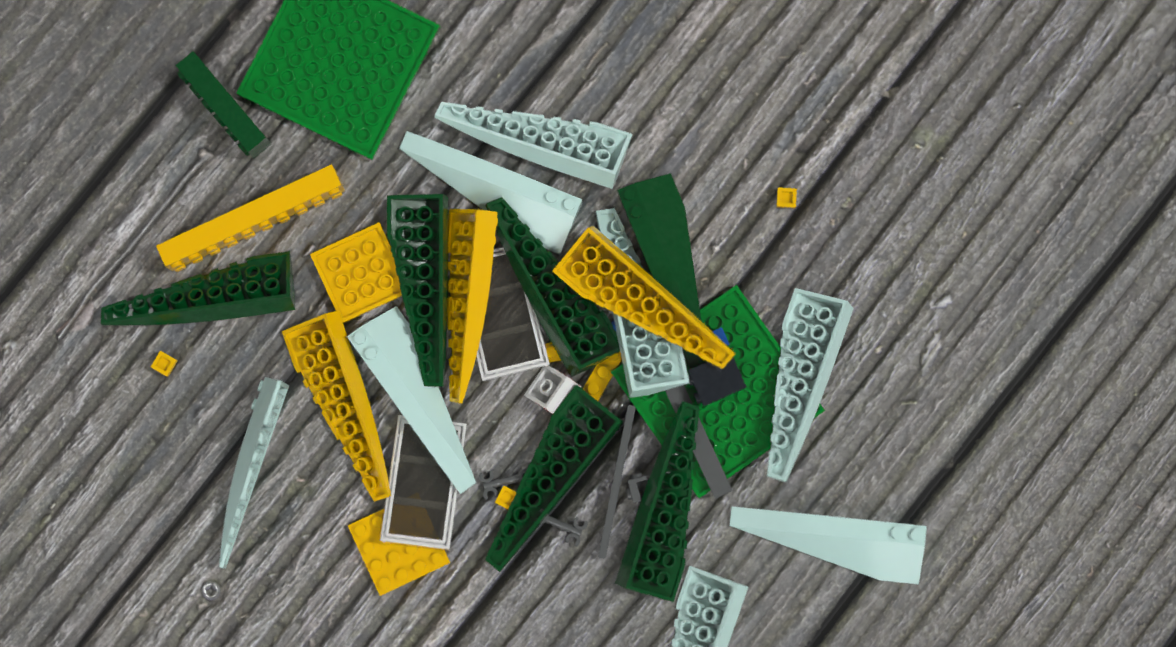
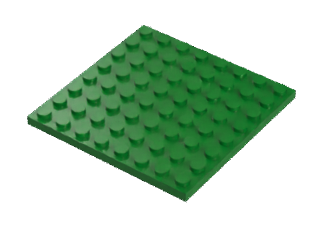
M284 0L236 94L373 161L440 29V25L389 0Z
M737 285L702 308L700 313L702 322L711 331L723 328L730 344L728 347L735 353L733 358L745 382L746 389L703 407L702 404L697 403L694 397L696 393L694 386L684 385L692 404L700 407L699 419L727 479L771 449V434H773L774 424L773 415L775 414V392L777 375L779 374L778 363L781 355V347ZM685 359V364H686V369H687V374H688V370H690V369H689L688 364H687L686 359ZM621 364L611 373L629 398L623 364ZM666 391L629 398L662 446L676 415ZM820 403L814 418L825 411ZM693 452V461L695 463L691 474V479H693L692 490L699 499L711 491Z

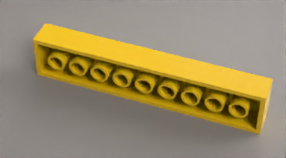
M331 164L158 244L156 247L165 267L171 271L179 272L185 269V265L191 262L193 264L199 263L204 260L203 257L206 255H216L221 252L220 249L226 246L230 248L237 245L238 241L243 238L247 240L256 236L255 233L260 230L265 232L272 229L275 223H285L290 220L291 216L295 214L298 216L302 215L312 206L315 208L325 204V200L329 198L337 199L343 195L342 192L345 189L335 168Z

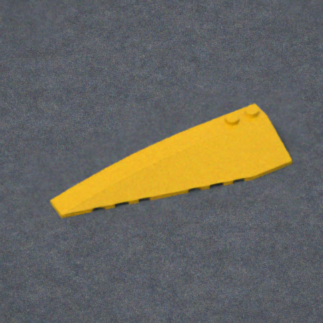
M449 209L448 253H450V262H448V270L450 271V279L448 281V291L450 292V297H448L447 312L448 330H451L452 338L448 339V347L452 348V357L449 358V366L452 370V375L449 376L450 402L463 403L479 348L489 296L494 246L496 244L495 231L498 218L497 212Z
M594 226L588 227L553 269V272L581 297L595 302L597 305L628 319L630 322L665 338L671 343L679 345L722 369L735 355L719 337L678 299Z
M339 311L323 314L282 331L297 373H302L305 379L303 380L306 388L309 387L314 396V402L321 407L322 415L336 439H340L344 447L342 449L345 454H349L352 459L353 467L362 476V482L373 501L390 497L389 481L374 417Z

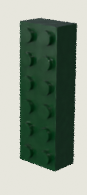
M194 51L175 65L179 69L176 73L186 85L191 84L189 88L198 99L203 98L201 103L211 114L215 112L213 117L223 128L227 126L225 131L234 142H240L237 145L247 157L251 155L253 158H256L271 145L265 135Z

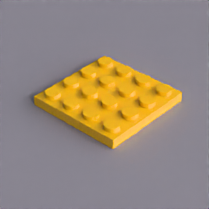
M380 222L310 254L335 310L339 311L343 323L402 297L400 282L395 269L396 265L394 257H392L391 245Z
M419 493L408 497L421 500ZM393 504L389 534L440 540L426 508ZM384 509L348 525L380 596L451 563L445 549L380 541Z

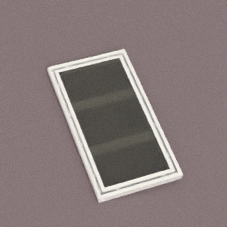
M503 247L494 249L487 309L476 355L482 381L550 365L539 319Z
M398 415L389 474L391 496L387 497L385 502L380 541L450 550L458 490L403 415ZM452 422L460 443L464 448L467 424Z

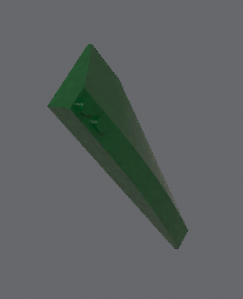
M671 173L640 181L617 190L651 276L702 322L686 210ZM682 348L689 369L707 362L700 358V356Z
M444 194L387 195V236L390 241L403 302L415 343V351L418 355L423 384L425 387L444 386L447 336L448 196Z
M502 197L485 205L487 211L497 212L498 224L496 232L511 266L570 377L576 376L619 353L617 333L609 318L595 306V302L581 297L553 272V269L559 263L556 257L542 246L543 243L540 239H536L529 231L530 228L518 219L517 213Z
M286 251L246 258V263L237 264V262L229 264L230 267L221 270L216 268L211 270L209 274H199L172 283L171 287L165 289L157 288L148 295L143 296V294L135 296L133 300H122L101 308L100 323L101 325L183 324L295 310L291 253Z
M577 384L552 414L532 461L522 478L505 519L502 521L498 534L485 558L499 572L530 538L541 522L550 514L624 423Z
M684 401L681 402L651 472L615 581L616 585L671 602L675 600L686 562L684 551L687 549L686 529H689L687 518L691 507L693 485L691 474L695 463L693 461V450H696L695 433L698 430L700 408Z

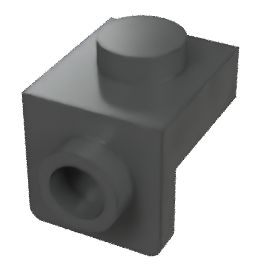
M642 473L631 476V480H628L629 488L626 489L628 500H632L633 503L641 502L637 482L648 480L647 476H642Z

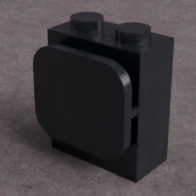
M733 357L723 369L710 362H706L688 370L690 387L694 386L696 390L694 397L697 403L702 404L703 407L746 389L745 382Z

